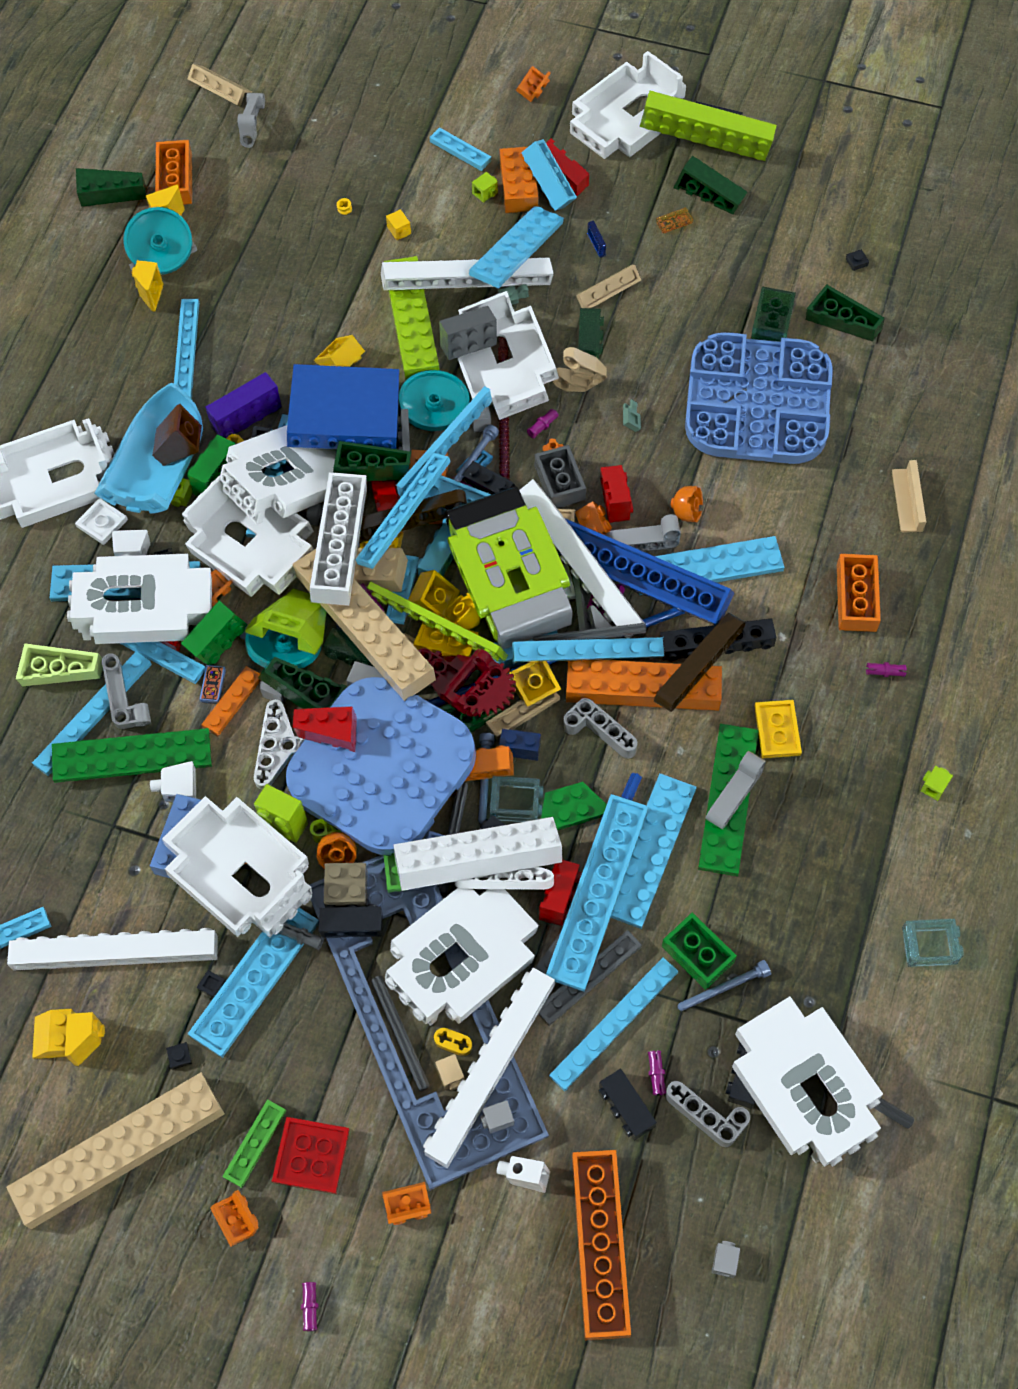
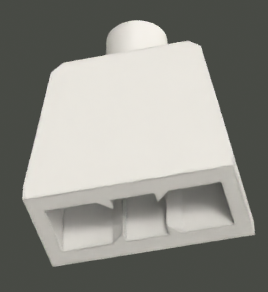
M147 530L112 531L115 556L147 554L151 543Z
M193 761L161 769V779L150 781L151 792L161 791L164 801L174 802L176 794L196 798V768Z
M511 1156L510 1163L499 1161L497 1166V1174L505 1175L511 1184L543 1193L546 1192L550 1170L544 1162Z

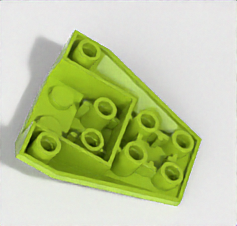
M292 589L255 616L245 629V633L260 638L264 637L268 629L298 638L299 650L316 655L323 644L327 612L320 603L311 602L310 593Z

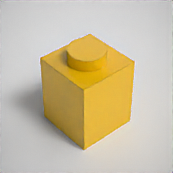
M401 209L386 216L387 228L396 240L411 234L410 222Z

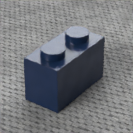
M502 728L499 746H509L514 758L538 761L541 734Z

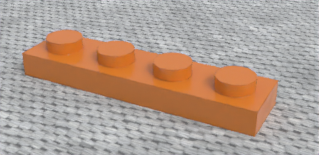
M246 666L204 720L202 727L204 729L209 728L211 733L219 736L261 681L258 678L260 673Z

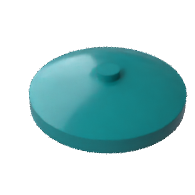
M163 207L148 208L133 216L126 226L123 238L127 256L134 265H136L137 260L155 262L158 264L161 275L172 273L183 266L191 254L193 245L192 234L187 222L175 211Z
M439 370L422 371L411 376L404 382L399 392L400 411L401 409H408L409 423L427 431L446 430L469 404V392L464 383L456 376Z
M268 629L263 638L248 633L245 636V647L248 655L255 663L264 668L273 657H277L301 669L311 664L321 651L320 647L316 655L299 650L298 638Z

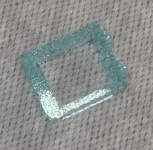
M493 776L490 817L493 815L500 821L526 822L538 820V816H542V804H539V798H543L544 786H540V779ZM501 787L534 789L533 811L499 809Z
M955 919L906 921L902 926L908 967L957 965L962 959L963 947L959 945L958 939L960 937V928L956 925ZM946 930L950 956L920 957L916 932Z

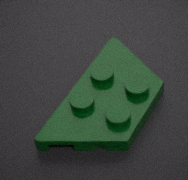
M584 782L546 792L541 819L553 817L558 831L603 817L607 804Z

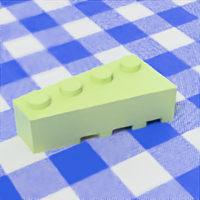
M24 644L16 680L22 686L100 679L103 668L102 657L99 653Z

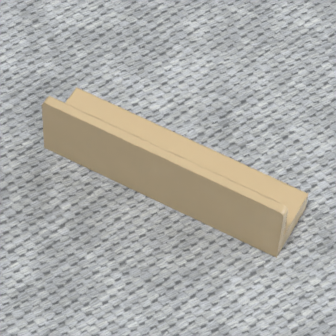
M192 64L187 78L241 106L245 93H252V91L204 66Z
M909 460L907 469L892 470L901 532H923L926 525V516L917 460Z

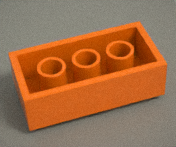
M189 140L156 142L155 192L178 185L183 205L192 204V151Z
M527 147L500 149L505 213L528 212L534 206L538 207L536 178L533 176L532 170L524 161V156L521 153Z
M840 554L837 562L839 630L877 632L881 621L878 555Z

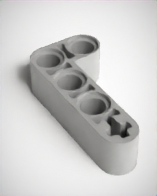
M673 514L664 516L661 519V525L613 530L606 534V536L641 551L674 548L679 545L681 535L678 517Z
M587 698L581 699L565 714L563 727L566 733L574 735L587 726L622 757L629 759L635 756L637 739L592 700ZM586 708V709H589L590 711H589V712H583L582 709ZM600 720V721H603L604 723H603V724H597L596 721ZM575 721L576 724L570 725L568 722ZM610 733H617L618 736H611Z
M747 751L739 764L737 772L710 808L705 819L724 829L759 779L766 761Z
M673 1081L667 1087L666 1100L722 1147L731 1146L750 1121V1113L743 1107L735 1108L725 1119L683 1083ZM672 1091H680L679 1095H672ZM687 1096L684 1103L681 1104L682 1099H684V1097ZM695 1103L698 1110L690 1111L687 1108V1104ZM737 1114L742 1115L745 1122L742 1124L737 1123L734 1116ZM704 1118H713L715 1124L708 1126L705 1124ZM721 1132H730L732 1139H723L721 1137Z

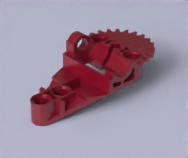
M428 648L418 650L434 668L436 680L429 685L440 699L464 715L466 714L471 717L481 716L483 711H485L486 715L489 716L491 710L494 714H497V708L503 711V704L509 706L510 701L508 699H514V695L511 694L516 692V688L512 687L516 685V681L511 680L514 678V675L508 674L510 672L509 667L503 669L504 663L499 665L487 651L477 649L469 657L464 655L442 656V651L437 650L434 653ZM475 670L483 673L475 682V686H471L465 695L456 694Z

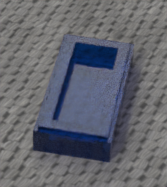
M594 220L588 222L587 234L600 258L606 256V244Z

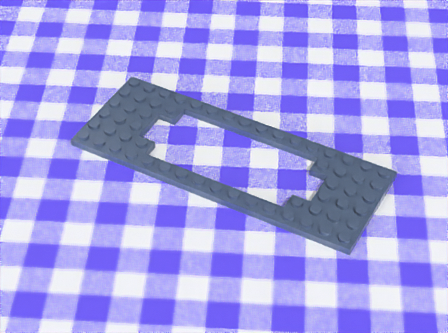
M379 855L363 862L366 863L368 870L367 905L375 904L381 907L383 919L404 911L409 925H412L443 900L437 885L388 893L384 855ZM324 879L309 884L313 893L310 900L318 919L319 909L325 908ZM371 937L326 938L430 1190L549 1137L513 1056L483 1108L507 1100L514 1119V1126L490 1134L488 1128L484 1129L480 1116H483L482 1109L448 1169L425 1156V1148L423 1146L429 1136L433 1137L436 1132L435 1125L440 1117L444 1118L448 1111H444L436 1092L418 1100L414 1096L355 954L356 951L372 945L373 941ZM457 942L444 951L451 970L469 957ZM489 1000L471 1013L481 1038L486 1044L491 1039L489 1035L495 1025L499 1026Z

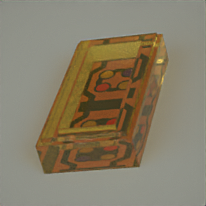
M685 207L656 218V223L664 234L693 223V217Z

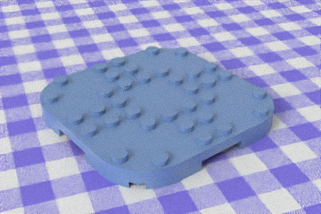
M716 333L708 336L707 340L699 342L692 354L685 419L686 435L693 446L711 456L788 464L808 462L822 452L827 442L830 427L829 411L833 371L832 363L827 353L824 354L819 350L818 345L806 340L781 338V342L746 339L747 334ZM734 395V399L727 403H723L725 401H728L730 397Z
M370 677L356 681L348 686L331 706L353 707L357 716L355 752L342 747H333L331 744L305 739L288 764L286 782L292 797L302 802L305 811L318 819H323L347 834L353 841L367 850L380 855H391V853H394V844L423 839L434 824V818L454 790H458L471 773L476 760V750L472 734L462 721L416 694L408 697L404 702L385 678Z

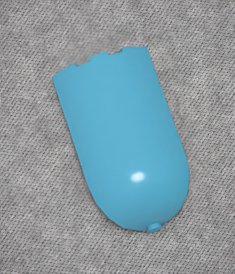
M169 383L160 389L136 414L94 493L99 498L114 506L116 503L125 506L127 511L140 513L142 510L149 511L152 514L168 509L193 455L163 466L152 456L156 428L178 404H181L202 425V418L196 404L177 385Z

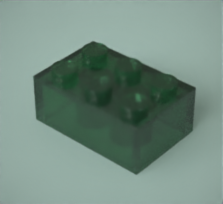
M762 286L751 339L781 342V338H787L796 292Z

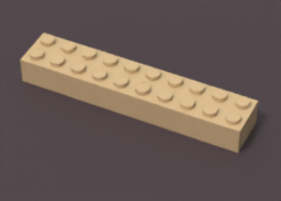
M316 549L292 564L296 577L309 592ZM354 578L349 606L320 603L404 702L408 697L415 695L436 680L434 668Z
M200 1072L8 1185L6 1188L24 1225L33 1229L223 1116L225 1113L206 1078Z

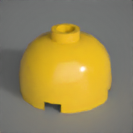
M466 593L468 596L463 597L460 595L452 601L447 608L449 613L448 617L445 615V619L470 630L479 625L481 618L476 611L470 594Z

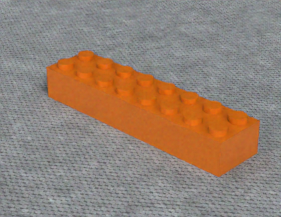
M568 660L566 702L578 703L581 699L587 698L595 704L663 708L654 702V698L660 688L682 664L617 660ZM712 666L676 708L719 711L722 695V666Z
M616 1150L573 1152L572 1164L585 1341L630 1338L631 1326Z

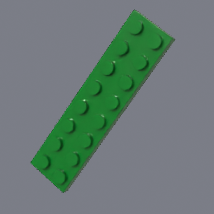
M720 723L707 813L737 772L739 764L747 751L755 754L758 729ZM750 792L724 829L705 819L698 870L738 877Z
M209 728L52 744L54 783L161 772L163 768L193 761L195 768L212 767Z

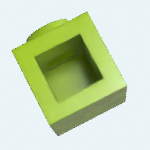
M487 172L472 182V194L483 203L498 193L497 179Z
M182 478L172 498V505L176 507L187 506L193 493L188 479Z
M935 765L932 772L928 770L923 778L925 783L921 792L938 801L953 775L948 770Z

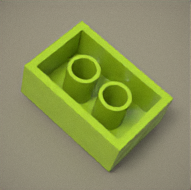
M268 784L265 785L254 803L257 814L289 842L291 840L297 843L308 825L302 802Z

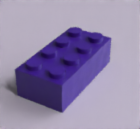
M265 372L205 408L211 428L216 434L227 438L231 434L247 429L250 425L262 420L270 413L276 412L282 405L277 385Z

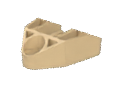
M569 347L563 352V361L570 369L556 368L559 379L554 380L553 383L564 391L585 392L607 378V368L597 357L577 348Z

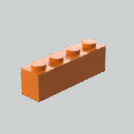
M500 745L492 749H476L474 767L465 781L514 776L513 753L509 746Z

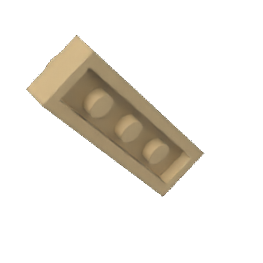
M630 265L576 296L582 310L587 311L641 281L636 266Z
M555 692L528 707L520 700L488 720L486 726L495 735L497 740L501 737L502 728L515 729L558 702L560 696Z

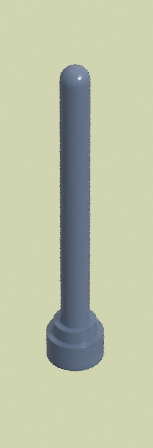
M487 425L483 431L482 440L453 480L460 482L463 479L462 474L472 461L475 462L489 441L496 439L499 430L495 426Z
M481 733L479 735L481 747L486 749L492 748L495 735ZM481 779L478 816L480 824L486 819L488 779Z
M762 960L756 963L753 970L679 1003L678 1009L680 1011L686 1010L755 977H768L771 975L770 968L766 961Z

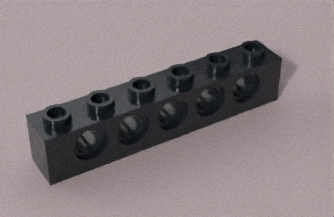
M773 619L744 621L746 622L745 627L737 637L740 640H735L724 653L732 654L736 651L749 652L760 648L766 650L774 647L777 637ZM715 626L660 632L659 637H663L664 649L662 660L676 661L680 658H688L699 646L695 642H702ZM677 644H682L684 647H678Z

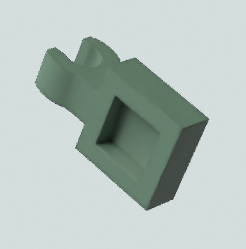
M527 284L519 286L516 290L515 286L498 290V294L505 291L508 292L512 305L519 303L520 298L529 297Z
M631 399L630 406L626 403L623 405V425L637 432L641 429L640 414L637 413V402Z

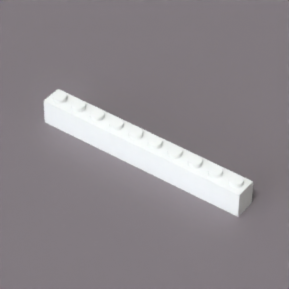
M528 258L502 286H521L523 284H527V286L550 285L553 277L550 258ZM475 259L382 262L381 279L383 290L494 286L469 275V269L479 261Z
M532 479L516 493L517 496L520 495L527 509L535 506L538 508L556 550H559L562 554L560 558L566 565L570 564L573 568L570 571L575 578H580L583 581L581 586L588 594L592 593L594 596L592 600L597 607L600 608L602 606L605 610L603 615L609 622L613 621L616 626L644 623L539 484ZM627 635V636H625V637H626V638H630V637H632L633 635Z
M202 928L200 931L181 929L180 932L161 930L159 933L141 931L139 934H130L128 932H121L118 935L100 933L98 936L80 934L77 937L71 938L66 935H60L57 938L51 939L40 936L32 940L20 937L9 941L7 965L12 970L217 960L218 936L215 930Z
M532 968L530 973H525L521 981L523 983L521 989H516L511 997L512 1004L509 1008L505 1007L500 1016L502 1021L499 1026L495 1025L489 1035L491 1037L489 1043H484L479 1051L480 1058L477 1063L474 1061L468 1070L470 1075L466 1081L462 1080L459 1084L457 1097L449 1101L446 1107L448 1112L444 1118H439L435 1125V1134L433 1137L429 1136L423 1146L425 1148V1156L447 1169L555 986V979L535 968Z

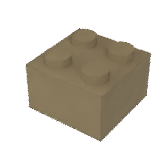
M325 863V906L345 907L346 905H356L358 907H366L368 882L366 863Z

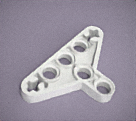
M277 699L269 701L266 706L254 773V782L262 790L266 784L270 786L273 784L305 741V739L294 736L282 702ZM278 706L279 709L276 710V717H273L272 709ZM270 723L278 724L277 728L272 731L268 730L267 726ZM268 740L275 742L271 748H266L264 744ZM286 742L294 744L290 750L284 749L283 745ZM264 758L272 760L268 766L261 764ZM262 771H265V776L267 779L264 780V783H261L259 780L263 778Z
M537 866L454 882L455 886L461 889L544 890L554 885V875L552 871ZM483 877L489 878V879L483 880V881H482V880H479L480 878H483ZM500 878H509L505 881L499 880ZM529 878V880L527 881H521L519 879Z

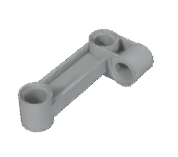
M247 93L245 110L243 114H238L240 143L244 147H252L257 138L256 117L260 108L264 109L265 107L264 93Z
M115 654L105 655L102 659L112 721L119 729L149 725L151 719L148 704L128 705L121 662ZM115 661L116 665L114 667H107L109 662ZM119 716H126L124 722H117Z

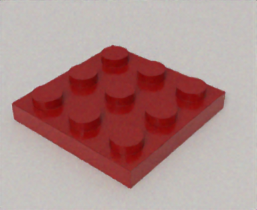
M286 1117L272 1183L336 1194L350 1129Z

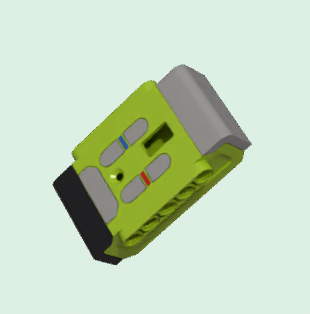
M517 486L446 510V522L451 534L450 537H447L449 547L480 618L485 617L498 646L504 650L512 647L513 642L528 641L533 639L534 636H542L571 625L572 608L564 591V588L570 587L568 575L538 508L535 506L527 509Z

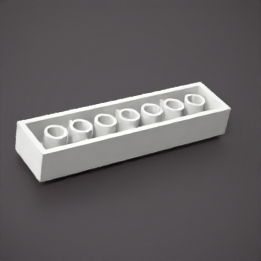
M329 472L310 584V599L313 603L348 606L350 604L356 564L355 559L357 558L367 491L366 475Z
M550 817L394 844V854L401 890L403 891L561 863L562 844L554 819Z

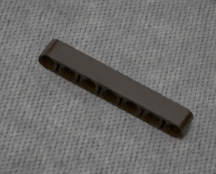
M456 489L423 499L401 531L465 513L468 509L466 493L463 490ZM393 508L363 516L359 543L371 539Z
M727 613L660 688L654 698V702L672 712L741 634L746 622L731 613Z

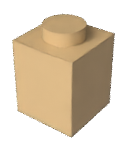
M453 1054L435 1062L445 1090H456L461 1081L465 1080L456 1055Z

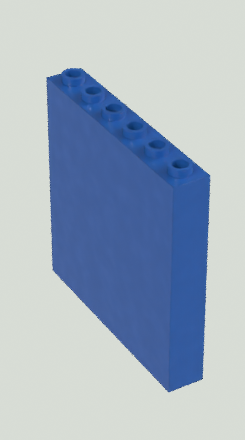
M294 364L287 424V447L337 449L339 441L396 449L399 369Z

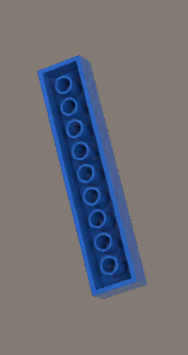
M565 519L613 582L714 626L724 617L734 596V592L730 588ZM557 550V553L560 557L562 554L559 550Z

